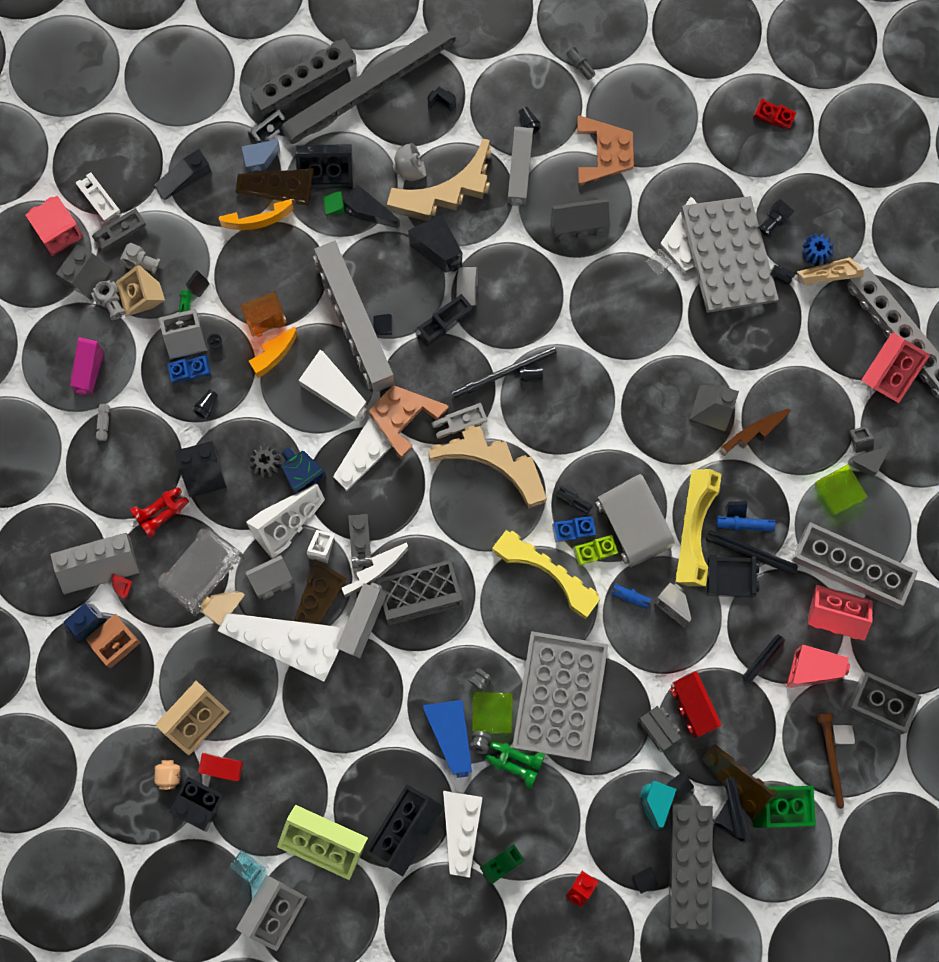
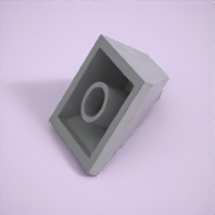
M669 583L654 604L685 628L691 620L686 595L679 585Z

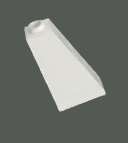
M320 350L299 379L300 386L357 422L359 417L362 419L368 410L366 408V401L326 354Z

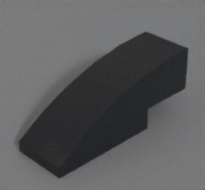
M460 294L433 313L430 319L418 326L416 334L428 347L459 323L473 310V307Z

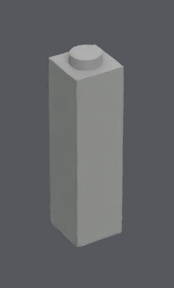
M372 582L371 585L363 583L337 649L355 657H361L387 595L386 592L381 590L382 586Z

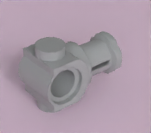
M133 243L126 245L120 258L122 267L131 270L135 266L140 265L143 269L151 271L153 275L156 273L160 263V259L146 256V252L140 246Z
M110 280L99 282L93 288L94 292L91 293L95 302H100L102 307L107 308L111 320H117L124 316L126 311L121 308L118 302L119 296L117 292H119L116 283L114 281L110 282ZM103 290H109L108 294L101 295Z

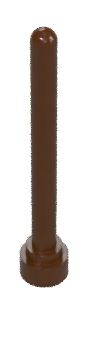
M833 713L817 715V720L820 726H823L836 806L842 809L844 807V800L831 731L832 721H834Z

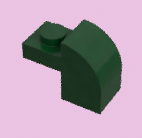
M513 844L480 867L483 872L484 878L492 885L523 863L525 859Z

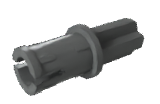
M572 47L567 51L566 55L575 64V68L579 69L588 80L596 75L595 71L587 63V58H584L576 47Z

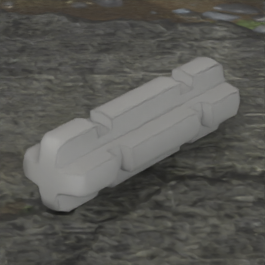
M100 404L96 439L98 441H106L110 406L108 404Z

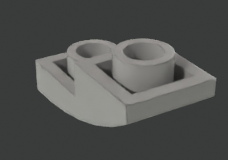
M459 267L456 297L462 294L471 305H477L478 267Z

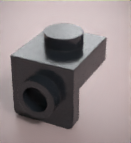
M440 86L435 91L432 90L427 97L429 108H432L437 101L450 111H453L456 107L455 95L450 91L446 92Z

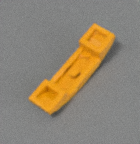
M290 199L273 203L274 211L241 219L238 218L236 212L220 216L219 221L221 226L227 229L253 230L280 221L294 208Z

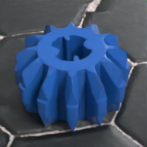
M816 233L812 237L808 236L806 242L802 245L804 248L802 255H807L805 260L809 261L811 259L812 265H815L816 261L819 265H822L824 261L828 262L830 256L834 254V251L831 250L834 244L829 243L831 239H824V233L820 237Z

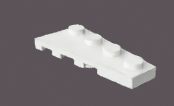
M371 417L333 476L346 491L392 448L384 433L379 430Z
M443 791L450 874L470 877L482 797Z

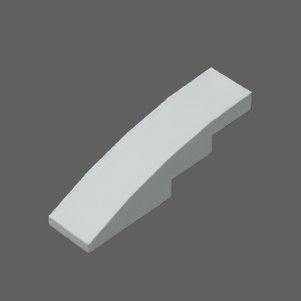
M407 542L372 557L373 566L357 572L359 580L342 587L345 598L360 591L363 583L370 585L371 582L373 583L392 568L409 550Z

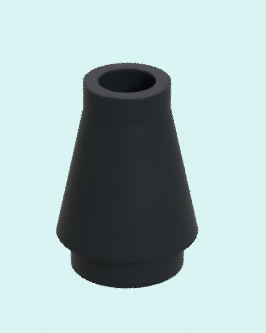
M523 107L519 110L523 127L533 128V134L537 133L541 129V122L528 107Z
M208 390L194 405L193 412L197 416L206 419L211 415L218 394L213 390Z

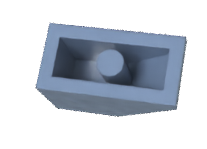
M278 139L242 146L247 173L267 170L280 151Z

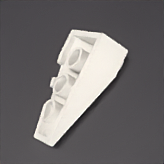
M314 484L262 510L246 523L253 537L268 555L274 558L289 547L292 543L290 540L297 532L299 533L303 529L301 526L307 518L313 516L325 499L319 486Z

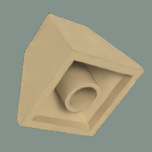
M140 265L135 266L116 281L126 316L153 309L165 301L160 283Z
M239 591L211 595L210 598L206 597L200 606L202 608L200 612L214 624L220 626L226 613L231 614L245 594Z

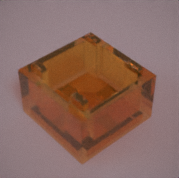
M275 291L240 305L252 337H260L263 335V332L275 327L282 328L287 323L283 308Z

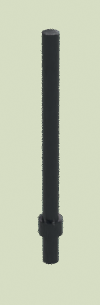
M553 346L479 380L469 381L464 384L465 386L451 391L452 395L456 398L466 393L475 392L481 386L556 354V348Z

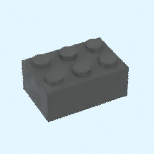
M865 672L861 674L847 710L902 735L908 731L921 696Z

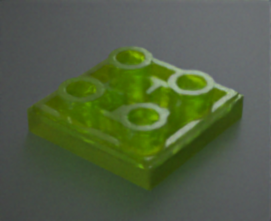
M848 464L814 483L833 516L867 498L866 493Z
M473 692L472 732L512 733L513 693Z

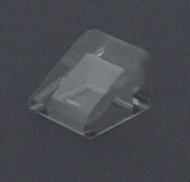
M658 249L646 263L657 275H660L674 261L663 249Z

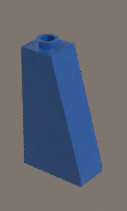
M457 700L423 705L425 715L452 775H457V778L468 777V773L472 772L463 701Z

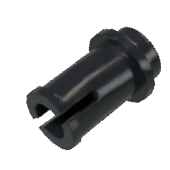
M774 265L770 273L773 279L776 277L790 285L795 274L780 268L781 265Z
M523 367V369H519L520 380L526 382V380L543 379V368Z

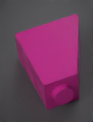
M80 337L77 342L70 386L76 394L86 396V393L93 394L104 351L97 341Z

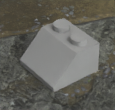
M281 555L246 572L259 599H268L274 595L273 592L280 589L281 591L287 590L294 583Z

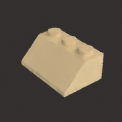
M195 681L155 725L187 755H190L230 711L202 685Z

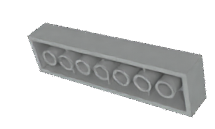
M336 241L315 248V256H313L315 267L321 275L324 288L328 291V297L336 310L335 313L338 321L342 322L346 339L350 338V348L353 355H357L356 359L360 372H365L363 375L367 388H371L373 393L395 385L392 370Z

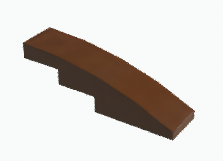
M788 408L752 423L724 444L719 452L726 456L737 444L744 449L756 436L763 441L789 415L791 410Z

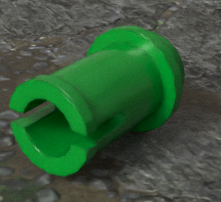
M181 290L178 313L190 310L191 301L194 298L192 291Z

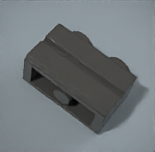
M656 706L637 721L661 753L681 738L679 735L681 731L675 723L671 724L667 719L669 715L663 707L659 708Z

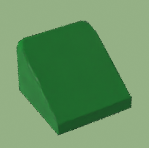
M341 191L323 197L326 215L344 213Z

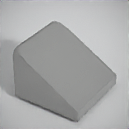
M832 725L834 745L855 744L852 725Z

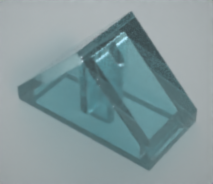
M242 850L229 866L253 885L256 884L266 870L265 866Z

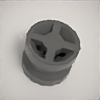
M477 668L475 675L470 677L468 681L484 692L486 685L491 683L493 678Z
M474 731L472 734L473 742L470 743L469 749L477 754H487L489 751L488 744L492 739L491 735L482 731Z

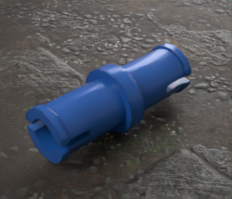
M616 583L614 584L613 588L620 592L612 590L611 595L626 600L628 604L633 603L647 610L649 605L643 603L642 600L650 603V597L635 592L636 590L634 589L629 590Z

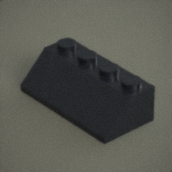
M406 784L365 854L403 877L443 811L444 806Z

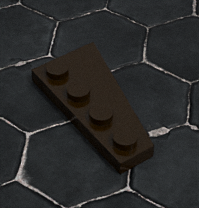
M314 168L239 173L235 192L279 201L291 199L292 203L308 206Z
M314 559L294 621L320 625L348 579Z

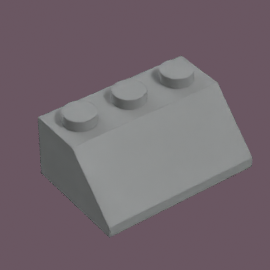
M266 875L236 929L250 939L277 951L307 897Z

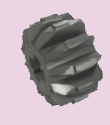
M269 445L266 446L265 450H263L262 446H259V452L256 450L252 451L255 456L249 457V460L252 462L249 466L251 469H254L255 475L260 473L261 478H264L265 473L272 477L271 471L278 473L276 467L282 465L278 461L281 459V456L276 454V448L270 451ZM264 458L268 460L266 465L263 463Z

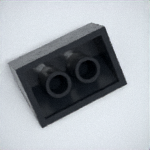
M352 144L296 146V169L314 168L312 188L353 187Z

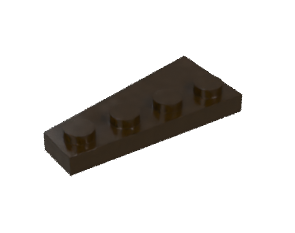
M716 744L712 745L701 757V760L724 787L725 779L735 778L741 807L751 819L756 818L778 794L774 789L770 790L764 785L765 782L761 779H756L749 774L747 768L735 763V759Z

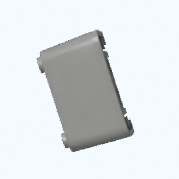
M641 474L597 497L596 507L600 513L603 512L607 515L623 547L621 558L625 564L628 563L630 568L673 547L675 543L673 535Z

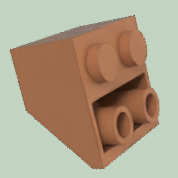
M116 613L86 638L94 652L110 669L141 643Z

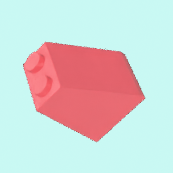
M58 196L48 198L42 205L31 208L25 214L52 256L84 237L75 220Z
M801 645L795 651L787 687L795 688L838 681L849 673V658Z

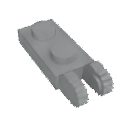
M481 403L448 414L444 418L434 421L432 426L437 428L448 423V429L436 433L437 438H443L450 434L453 435L464 431L469 426L483 424L488 420Z

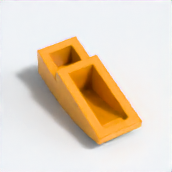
M295 327L261 345L264 352L249 360L250 366L257 378L269 372L287 354L298 335Z

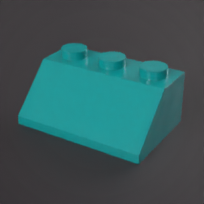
M654 780L642 787L639 797L642 798L641 804L652 828L659 830L664 827L676 789Z

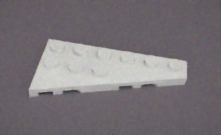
M226 613L218 631L321 681H325L339 651L337 645L344 627Z

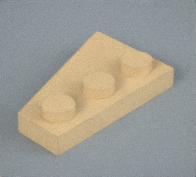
M848 257L798 271L797 276L804 285H812L821 282L864 277V270Z

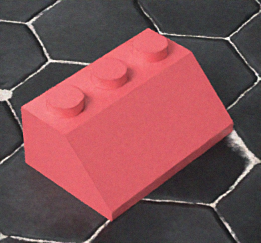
M892 332L861 381L899 403L930 354Z
M816 585L809 610L808 625L865 641L872 624L873 601Z

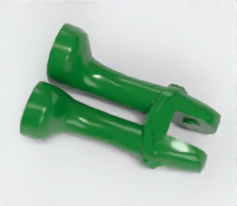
M491 742L489 747L497 752H502L501 756L497 759L495 756L486 754L484 760L492 764L495 769H502L519 776L524 780L525 786L532 789L538 773L507 760L508 758L514 759L539 771L545 754L538 752L531 756L511 748L507 743Z

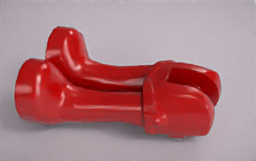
M179 487L164 492L157 501L144 509L138 507L129 509L150 539L156 534V529L173 515L179 514L189 503L187 497H183L175 503L173 502L182 493ZM167 506L165 511L152 520L147 521L152 515Z

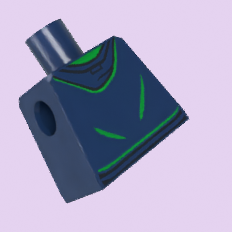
M289 447L282 452V456L287 462L282 464L281 467L294 494L312 486L326 476L324 469L305 451L295 454L292 448Z
M84 603L64 621V626L79 644L107 618L94 604Z

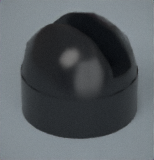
M212 333L208 336L207 343L209 347L217 349L222 345V338L219 334ZM219 338V342L211 345V341Z

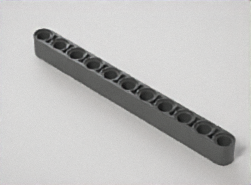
M445 23L437 26L289 119L281 126V130L291 144L301 141L451 46L456 41V37Z

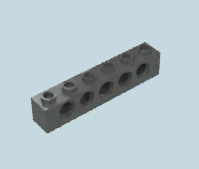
M345 39L337 40L325 50L321 49L316 52L311 58L303 59L299 65L286 69L280 76L272 77L266 84L255 87L250 92L252 101L261 115L265 117L357 63L356 55ZM334 56L338 57V59L331 60L330 58ZM318 65L322 66L321 69H315ZM300 75H307L305 78H299ZM287 83L291 84L290 87H283ZM269 93H276L272 97L267 96Z

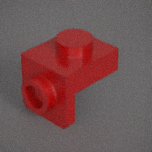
M582 870L565 897L573 904L583 907L599 881Z

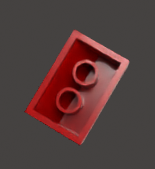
M697 671L671 684V695L680 704L678 710L682 717H686L688 722L686 727L691 736L694 735L696 739L722 726Z

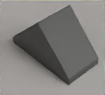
M884 447L853 456L847 461L848 465L874 477L889 449Z

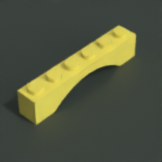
M711 469L691 471L676 572V582L685 586H706L708 566L702 553L701 531L707 510L719 493L722 475Z
M506 530L492 548V552L507 563L529 564L548 573L563 589L570 609L586 620L601 599L598 597V592L592 588L587 589L582 585L583 582L575 576L573 578L566 574L568 571L560 565L555 566L547 555L543 553L540 555L535 551L536 548L529 542L525 544L519 540L521 537L517 533Z

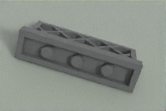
M451 560L376 579L377 584L380 586L386 582H391L395 585L390 593L383 590V588L381 589L388 596L383 602L388 626L463 606L462 596ZM449 566L450 573L447 578L437 574L440 568ZM424 572L432 574L428 583L419 579L420 575ZM405 577L413 579L409 588L400 584ZM435 577L444 581L440 589L430 585ZM416 582L425 586L421 594L412 590ZM448 583L454 586L456 592L446 594L442 590ZM397 587L407 591L402 600L393 595ZM428 588L437 592L433 599L424 597ZM409 593L418 597L416 603L409 604L405 602ZM390 598L400 602L397 608L388 610L387 603Z

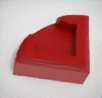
M114 574L112 577V587L120 598L126 600L133 581Z

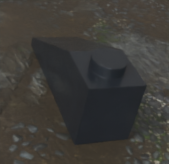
M198 149L183 158L154 185L163 199L166 200L212 171L208 161Z
M359 185L343 200L344 210L350 216L354 215L361 220L394 228L400 227V219Z

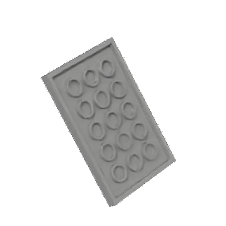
M751 196L681 206L680 211L707 313L773 303L779 300L773 276L770 275L771 269L762 235L757 227L759 224Z
M531 631L512 745L513 749L591 761L608 644Z

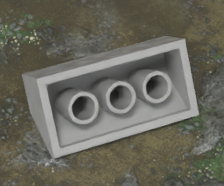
M127 533L50 554L56 577L64 595L111 582L114 574L123 578L139 574L131 538Z

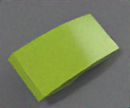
M612 535L595 539L593 542L581 544L573 548L579 566L618 554Z

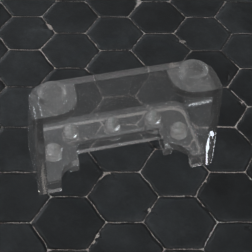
M209 527L206 529L202 528L196 534V540L167 574L163 573L159 577L158 587L191 615L196 617L201 610L199 608L200 602H203L229 570L232 571L234 569L232 565L236 563L240 565L245 557L241 551Z

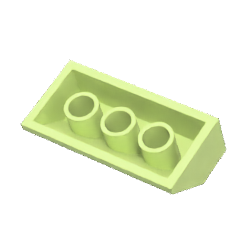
M295 805L286 820L277 847L350 880L368 838Z

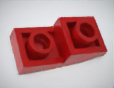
M762 98L759 100L753 116L774 126L790 129L796 112L783 105L776 106Z
M202 753L198 773L240 781L243 761Z

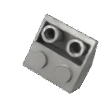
M196 309L159 318L170 360L207 351Z

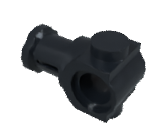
M779 199L767 212V219L757 227L764 235L770 238L772 231L778 225L784 224L794 213V210L783 200Z

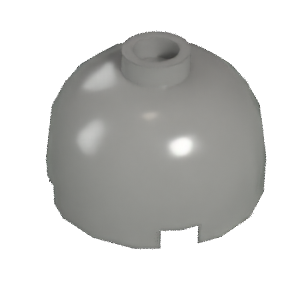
M413 143L401 147L394 157L395 164H393V169L397 175L400 174L407 181H417L427 175L424 161L421 162L419 158L421 154Z

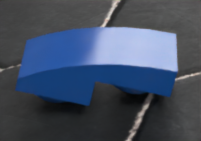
M206 355L190 360L181 359L167 364L171 382L185 381L211 374Z
M593 516L574 518L573 520L554 522L552 524L555 542L576 540L596 535Z

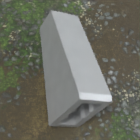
M514 127L507 202L513 206L526 205L533 128Z

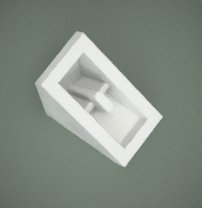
M316 530L307 550L308 558L328 563L335 534Z

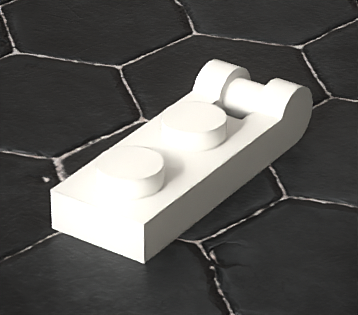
M91 172L86 175L85 179L76 182L80 191L105 223L120 213L119 208Z

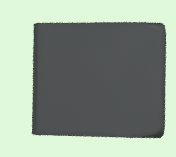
M867 426L849 430L856 453L874 447V437Z

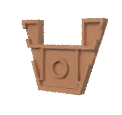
M577 116V134L597 135V167H578V186L633 169L632 131L583 116Z
M393 385L369 410V415L379 430L384 433L390 446H393L397 456L402 459L412 449L413 444L399 435V433L421 410L435 420H439L446 413L449 406Z

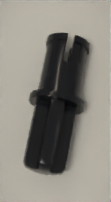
M562 485L555 494L556 497L569 503L570 507L574 506L585 514H588L593 507L591 503L579 497L578 493L574 494Z

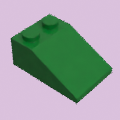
M814 786L767 787L770 790L774 789L778 794L753 819V828L816 826Z

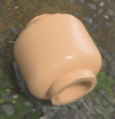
M162 760V764L155 766L154 782L159 786V789H175V786L180 784V766L174 764V760Z

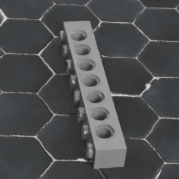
M865 268L864 277L850 279L847 284L849 292L858 298L861 307L871 314L872 320L875 324L880 325L887 338H889L892 332L900 336L899 332L902 331L907 335V338H904L905 340L930 354L927 361L931 364V367L923 365L919 372V377L930 386L933 395L939 398V381L935 377V375H939V352L870 268ZM864 288L869 289L872 294L865 293ZM875 303H881L883 309L878 308ZM887 317H892L895 323H890Z

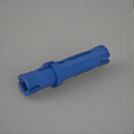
M717 516L716 528L733 529V531H738V529L775 531V520L739 518V516Z

